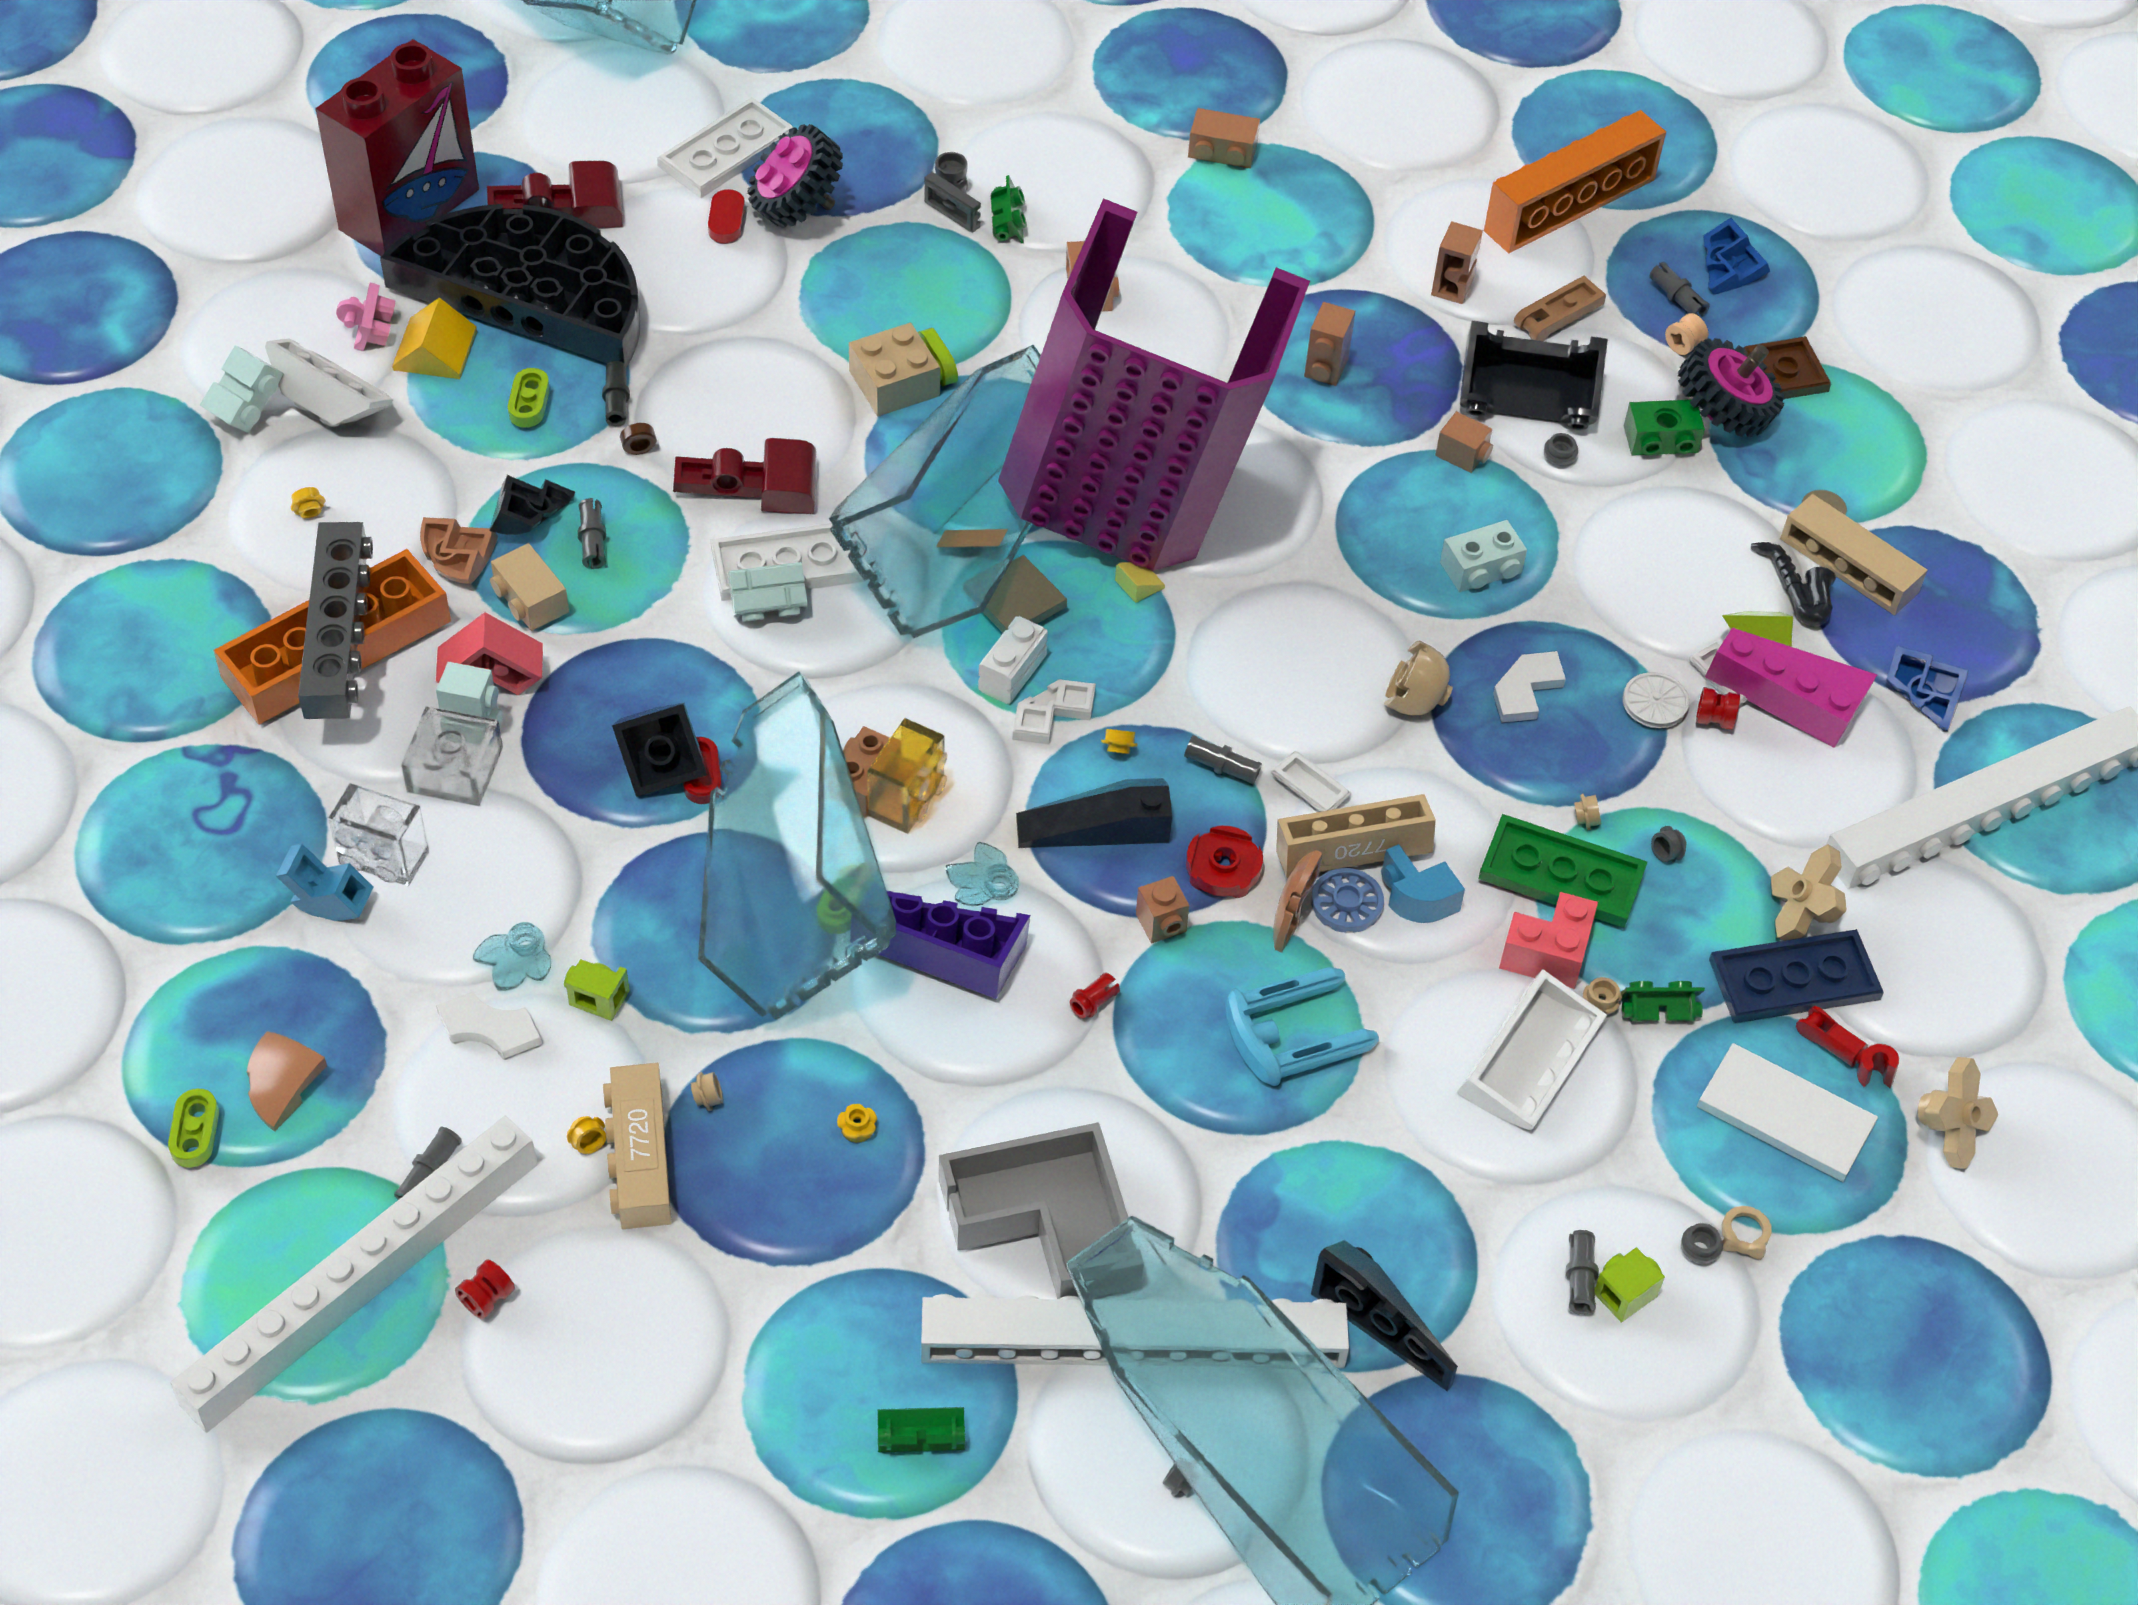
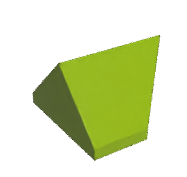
M1743 611L1722 615L1730 629L1735 628L1792 647L1793 616L1782 612Z

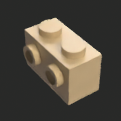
M529 543L491 561L493 577L490 578V583L494 592L499 598L504 596L515 619L518 621L522 619L531 631L569 613L566 588Z

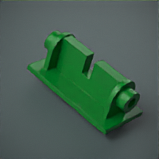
M1007 175L1006 186L994 188L990 195L991 211L994 215L992 216V232L999 241H1006L1009 237L1016 235L1020 243H1024L1023 228L1027 227V222L1022 206L1025 205V197L1021 187H1015L1010 176Z
M1635 981L1629 983L1630 987H1626L1621 991L1622 998H1628V1002L1622 1003V1017L1629 1018L1631 1022L1659 1021V1007H1665L1666 1021L1694 1022L1695 1018H1701L1703 1014L1702 1003L1695 1002V998L1703 993L1705 989L1704 987H1692V982L1690 981L1669 982L1668 987H1653V982Z
M964 1407L877 1409L878 1452L965 1450Z

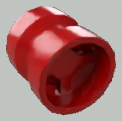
M1703 687L1697 709L1696 723L1708 725L1713 722L1718 723L1721 728L1733 730L1740 704V694L1728 692L1722 695L1718 694L1715 689Z
M486 1259L477 1267L476 1275L471 1280L465 1279L455 1288L456 1296L460 1302L479 1319H485L494 1310V1304L499 1299H506L515 1291V1285L508 1274L489 1259Z

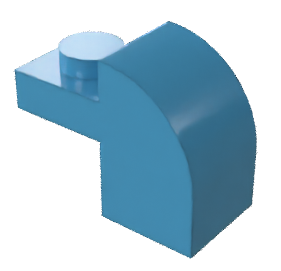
M302 843L291 845L276 875L294 893L291 900L294 906L312 916L333 921L359 918L374 888L350 863L326 867Z
M1399 844L1386 849L1381 875L1385 884L1392 888L1388 903L1391 910L1406 920L1418 923L1439 921L1460 912L1465 888L1445 861L1418 872Z

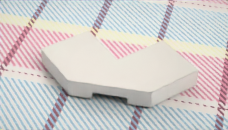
M1557 651L1521 655L1496 684L1493 696L1501 723L1537 719L1539 710L1533 690L1564 687L1566 679Z
M1059 679L1048 685L1047 690L1033 698L1029 696L1017 705L1012 740L1049 744L1054 716L1091 720L1096 684Z

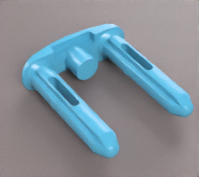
M1327 967L1245 992H1240L1237 988L1231 990L1226 999V1017L1229 1030L1242 1058L1261 1081L1277 1086L1282 1077L1368 1052L1379 1042V1036L1374 1030L1359 1029L1273 1055L1269 1045L1279 1042V1031L1276 1023L1273 1020L1253 1024L1249 1016L1250 1014L1337 989L1345 981V973L1342 969Z

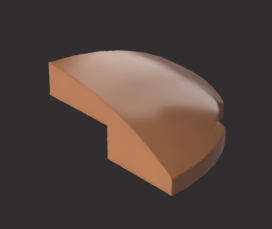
M423 517L420 541L425 556L431 558L434 564L433 567L437 572L450 580L471 584L486 566L496 545L498 535L495 532L489 531L490 528L461 527L456 519Z
M1314 850L1308 853L1296 864L1281 893L1273 927L1274 948L1281 953L1299 925L1302 902L1319 876L1323 854L1320 851Z
M267 1031L259 1040L250 1056L247 1067L250 1084L248 1095L257 1115L273 1131H276L302 1104L300 1094L327 1067L325 1057L299 1042Z

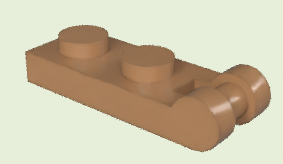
M1582 276L1520 310L1514 318V324L1521 330L1526 329L1530 332L1529 337L1532 340L1545 341L1554 331L1603 305L1606 294L1587 277ZM1539 317L1542 319L1540 322L1536 321Z

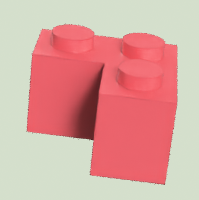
M484 612L438 647L436 682L439 683L447 662L492 670L494 683L519 695L542 679L543 643Z
M1560 892L1552 922L1514 912L1499 969L1535 978L1544 969L1567 987L1575 989L1598 902Z

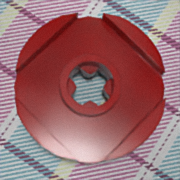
M1224 825L1212 827L1209 833H1205L1200 837V833L1196 835L1188 846L1186 856V869L1190 876L1191 885L1195 889L1217 896H1232L1235 898L1246 896L1250 888L1259 880L1263 865V852L1260 846L1258 849L1252 842V836L1237 827ZM1222 856H1227L1232 864L1224 866L1215 860L1219 861L1222 859Z

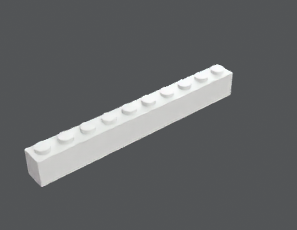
M2127 706L1831 833L1827 844L1839 850L1842 868L1837 876L1847 889L1859 884L1868 885L1877 880L1880 875L1891 870L1895 872L1906 868L1912 861L1923 856L1930 858L1946 846L1953 843L1960 845L1976 833L1983 830L1986 832L1992 831L2008 819L2013 817L2016 819L2022 818L2040 805L2045 804L2049 806L2058 801L2063 795L2073 791L2079 793L2085 790L2091 783L2102 778L2109 780L2121 770L2130 766L2138 767V714L2131 706Z
M504 1115L174 1378L170 1384L179 1406L205 1433L209 1432L536 1167L537 1160L533 1140L510 1118Z
M948 1294L923 1297L921 1363L1345 1368L1349 1351L1346 1303H1334L1328 1299H1319L1313 1302H1292L1288 1299H1274L1270 1302H1250L1244 1298H1234L1229 1301H1208L1204 1298L1195 1297L1186 1301H1166L1161 1297H1149L1144 1300H1124L1120 1297L1109 1296L1101 1300H1087L1077 1296H1064L1060 1299H1040L1032 1295L1010 1299L997 1298L992 1295H979L975 1298H955Z

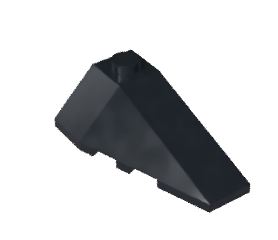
M1164 778L1125 779L1016 813L1018 848L1170 842L1172 809L1169 785Z
M1345 1240L1325 1247L1319 1253L1311 1295L1318 1300L1328 1299L1334 1303H1346L1347 1320L1448 1391L1453 1384L1458 1366L1380 1265L1373 1260L1366 1250L1354 1247Z

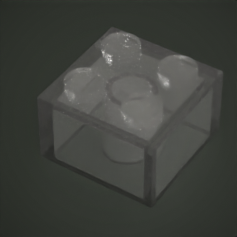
M426 706L401 763L406 791L408 793L480 806L503 749L499 720Z
M349 783L328 817L339 864L350 863L357 871L375 875L385 882H396L409 886L430 852L419 805Z

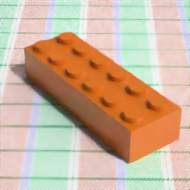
M1639 110L1629 116L1622 117L1617 122L1596 130L1580 140H1575L1570 145L1556 152H1551L1531 164L1524 165L1521 169L1505 177L1498 178L1492 184L1484 232L1509 254L1654 181L1666 131L1642 110Z
M408 549L370 568V586L363 589V593L367 595V615H361L360 622L364 624V644H358L357 651L361 653V670L451 622L446 592ZM309 600L213 650L221 679L259 725L300 703L298 693Z

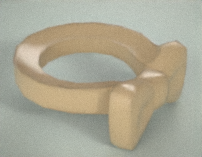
M1738 1206L1729 1210L1721 1224L1724 1236L1722 1250L1747 1254L1757 1260H1761L1766 1253V1245L1772 1234L1768 1218L1760 1210L1749 1206ZM1740 1216L1753 1218L1760 1224L1762 1236L1752 1243L1740 1241L1732 1229L1731 1222Z

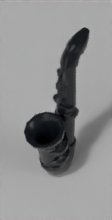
M1770 542L1751 544V549L1755 552L1772 557L1783 585L1790 594L1795 614H1797L1802 623L1811 627H1818L1827 622L1833 609L1830 588L1836 580L1835 573L1828 568L1813 567L1805 573L1807 583H1802L1801 576L1795 572V565L1791 563V557L1786 554V551L1780 545Z

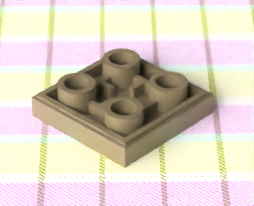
M1024 555L966 586L968 598L1002 633L1008 630V626L1016 616L1038 624L1067 607V598Z

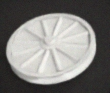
M1656 672L1635 676L1627 683L1623 693V705L1627 713L1635 721L1652 728H1667L1678 724L1686 716L1690 703L1687 690L1679 681L1669 675Z

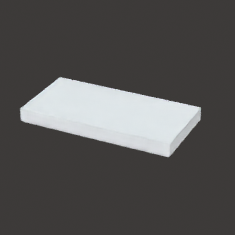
M751 97L657 157V166L702 198L761 160L760 157L763 153L769 155L771 152L769 146L773 142L777 144L779 136L783 133L789 136V129L793 128V126Z
M851 521L710 539L721 601L731 600L728 572L732 570L802 562L806 590L864 582L862 565Z
M1732 1043L1697 1104L1698 1108L1841 1182H1844L1878 1119V1116Z

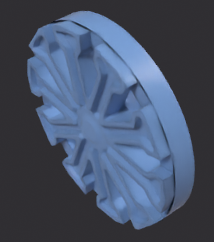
M1353 868L1334 869L1323 874L1316 881L1311 897V905L1316 913L1315 916L1321 923L1332 927L1331 929L1344 933L1347 931H1353V933L1361 932L1370 925L1373 926L1380 917L1384 904L1383 892L1378 882L1367 873ZM1342 877H1347L1349 882L1343 883ZM1360 881L1365 883V885L1359 887L1356 884ZM1327 882L1332 883L1335 888H1333V887L1327 885L1326 883H1327ZM1369 893L1375 894V896H1366V895L1369 894ZM1340 913L1338 920L1333 918V916ZM1359 914L1365 917V919L1362 920ZM1347 915H1349L1352 922H1345Z

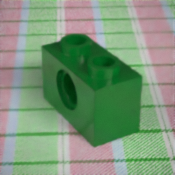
M1692 399L1629 402L1623 426L1631 456L1699 453L1705 431L1702 417L1699 414V406L1693 408L1689 403Z

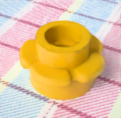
M305 487L291 495L292 504L290 508L302 518H312L321 513L326 499L320 495L317 488Z
M1106 729L1105 740L1101 739V743L1108 744V752L1129 754L1130 747L1138 746L1137 743H1134L1136 732Z
M851 1104L846 1107L845 1112H841L838 1115L837 1125L841 1128L843 1136L851 1142H864L876 1130V1113L871 1108H864L862 1104ZM855 1119L861 1120L860 1123H854L853 1121Z
M590 1116L576 1119L567 1132L568 1143H572V1147L582 1154L596 1152L606 1141L603 1120L599 1117L592 1119Z

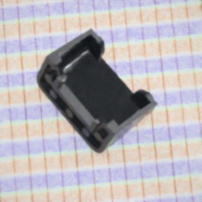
M1471 321L1466 342L1460 406L1466 409V413L1475 416L1494 413L1568 423V427L1573 429H1587L1589 425L1597 421L1608 343L1607 338L1591 336L1588 345L1578 346L1579 340H1571L1570 345L1507 337L1503 336L1504 330H1497L1496 335L1488 331L1489 323Z

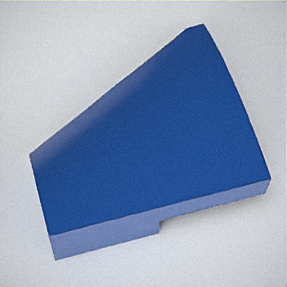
M1729 218L1703 235L1704 247L1707 252L1706 266L1709 272L1708 286L1713 295L1742 287L1770 272L1766 260L1750 244L1747 234L1732 218Z
M1897 646L1886 681L1939 728L1948 731L1969 670L1933 660V655Z

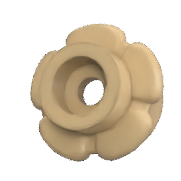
M1583 793L1580 795L1581 801L1574 803L1578 825L1586 823L1587 830H1591L1590 826L1601 824L1596 795L1585 797Z
M1596 978L1583 991V998L1606 1014H1611L1619 1008L1618 1002L1622 999L1621 992L1617 983L1609 978Z
M702 1072L698 1073L697 1081L691 1083L693 1098L697 1106L704 1105L708 1111H712L713 1106L723 1103L720 1082L714 1072L705 1075Z

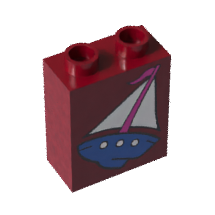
M412 39L408 43L397 46L391 52V55L360 77L345 83L339 92L315 108L338 229L379 256H382L390 246L408 232L414 235L425 229L426 222L448 214L479 190L462 68L416 40Z

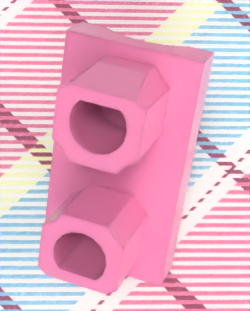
M370 282L366 300H364L363 304L359 302L358 298L350 297L339 302L337 305L336 315L347 328L358 325L354 349L364 351L366 342L381 346L386 345L391 324L373 320V318L390 322L396 300L379 296L380 285Z

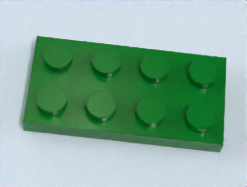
M1502 814L1480 869L1478 879L1557 905L1560 892L1597 901L1598 904L1594 918L1625 928L1647 866V861Z

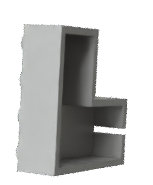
M1099 1122L939 1155V1183L947 1212L949 1211V1220L958 1251L1039 1234L1057 1299L1064 1296H1077L1088 1300L1140 1288L1143 1263Z

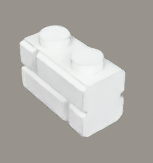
M1016 616L1008 626V630L1004 631L979 664L980 678L978 689L994 699L1010 704L1046 657L1048 631L1038 624Z

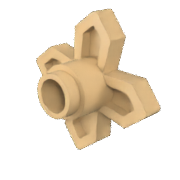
M1827 844L1811 853L1802 875L1790 867H1786L1772 875V895L1786 902L1775 919L1776 935L1783 941L1798 939L1806 934L1812 919L1820 923H1833L1847 911L1845 893L1831 885L1842 868L1839 850Z
M1957 1057L1948 1071V1091L1934 1090L1931 1093H1925L1918 1104L1920 1122L1928 1125L1932 1130L1945 1131L1943 1153L1949 1166L1953 1168L1966 1169L1976 1154V1130L1989 1131L1998 1117V1111L1992 1098L1978 1096L1981 1073L1973 1058Z

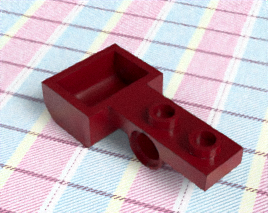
M609 161L570 162L568 185H552L547 175L531 173L523 178L522 185L487 186L488 205L503 204L504 209H523V205H534L565 212L590 223L596 228L623 227L618 169Z
M767 438L764 443L763 462L745 461L743 454L733 448L717 450L713 454L712 459L675 456L673 492L762 498L761 511L814 514L817 451L812 443L805 440Z

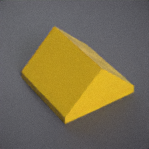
M439 297L410 317L392 365L393 370L460 379L477 333V326Z

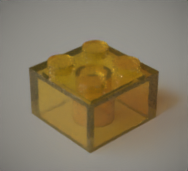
M907 718L903 719L867 770L869 817L907 834L916 822H922L927 814L929 802L934 795L939 796L942 793L947 782V775H944V765L948 756L947 752L944 751L945 735Z

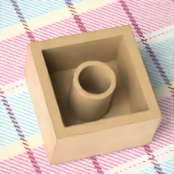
M911 322L849 342V372L877 417L940 396V366Z

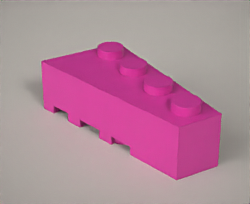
M1732 628L1717 650L1705 677L1720 686L1735 691L1737 694L1746 696L1749 702L1835 748L1866 697L1877 674Z

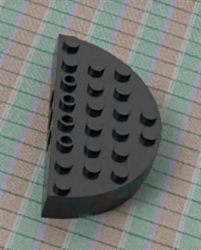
M503 204L466 208L426 222V228L414 235L408 232L390 246L380 257L386 288L430 303L440 297L459 313L605 363L620 361L627 367L638 345L640 335L639 299L636 277L630 262L614 241L610 243L601 236V231L598 228L565 212L534 205H523V209H504Z

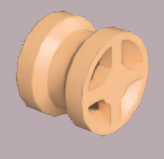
M1693 313L1686 314L1679 322L1668 326L1665 332L1668 345L1679 355L1690 353L1694 346H1697L1701 341L1704 342L1705 339H1708L1709 335L1705 322Z

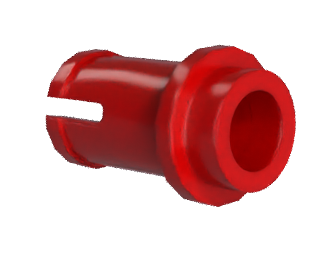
M1103 973L1085 989L1074 991L1069 1001L1072 1011L1080 1018L1093 1017L1097 1014L1098 1007L1120 992L1118 983L1111 988L1108 986L1116 979L1109 973Z

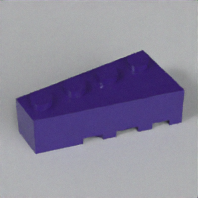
M871 888L855 914L853 945L997 999L1027 946L1031 915L1016 913V918L997 915V909L981 907V912L957 908V902L943 900L942 903L932 904L923 902L922 896Z

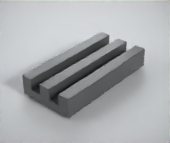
M934 172L924 177L925 203L972 233L980 228L978 219L981 217V212L978 209L981 208V202Z

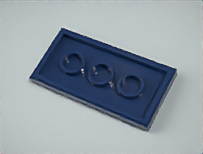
M1857 929L1711 952L1709 958L1734 1024L1808 1012L1813 1006L1828 1009L1881 1000L1884 994Z

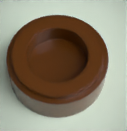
M647 423L631 424L620 433L623 450L629 454L639 455L647 453L657 443L654 428Z

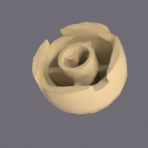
M1416 641L1408 649V652L1412 653L1413 656L1406 662L1400 661L1385 693V696L1391 699L1385 701L1384 705L1406 715H1424L1433 710L1437 704L1443 706L1453 689L1452 686L1448 685L1450 670L1444 656L1430 645L1422 641Z

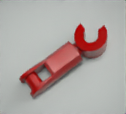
M1817 1006L1809 1009V1016L1806 1019L1802 1018L1796 1023L1797 1031L1803 1037L1824 1047L1851 1067L1859 1064L1857 1077L1864 1087L1869 1083L1872 1071L1876 1070L1882 1074L1883 1083L1891 1088L1899 1065V1055L1894 1048L1886 1044H1874L1868 1047L1867 1043L1839 1025L1823 1009Z

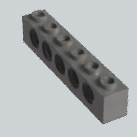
M318 522L298 693L304 719H350L352 703H358V682L354 680V676L361 673L362 666L361 653L357 651L358 644H364L365 636L364 624L360 622L361 615H367V595L363 593V589L370 586V567L366 565V560L373 558L372 537H366L363 522Z

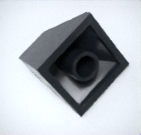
M685 703L649 709L620 718L612 725L636 797L708 775Z

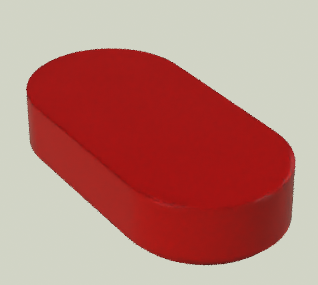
M725 189L717 192L712 197L708 218V234L712 240L718 243H731L740 237L745 212V200L740 192Z
M696 737L708 775L684 782V793L694 803L708 804L715 801L722 791L718 749L711 739Z

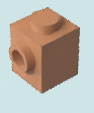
M1456 411L1439 433L1435 456L1472 473L1480 462L1485 463L1492 452L1493 444L1490 443L1492 428Z
M1174 876L1138 887L1136 916L1151 943L1187 931L1190 905Z

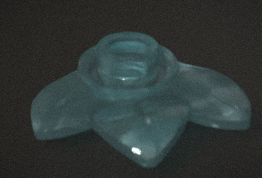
M977 842L974 850V862L948 864L945 867L949 881L956 888H959L954 899L963 905L980 906L992 899L997 901L1012 898L1019 889V878L1014 870L1007 865L1006 855L1001 850L987 843Z
M521 922L514 925L508 934L489 936L477 947L473 954V961L493 966V982L499 991L518 987L527 976L536 981H543L551 969V957L544 949V934L538 927L529 922ZM523 942H531L526 945H520Z

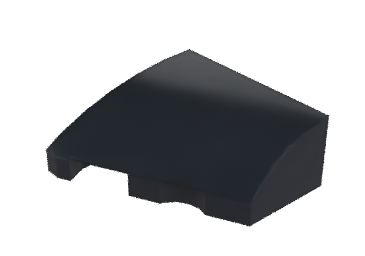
M507 475L502 483L489 531L505 535H518L530 532L570 503L575 495V491L546 479L541 488H538Z

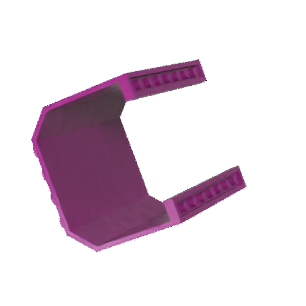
M1103 198L1062 292L998 481L1020 519L1063 535L1068 539L1096 548L1103 553H1108L1131 562L1136 566L1156 571L1196 559L1274 381L1310 280L1280 268H1275L1228 382L1186 367L1095 330L1138 213Z

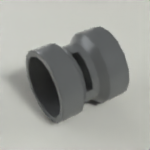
M945 152L939 155L935 161L936 174L963 192H966L967 159L956 152Z

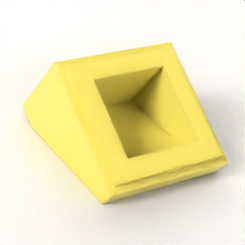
M1122 562L1116 565L1115 581L1135 603L1165 588V584L1157 575L1146 567H1139L1131 562Z

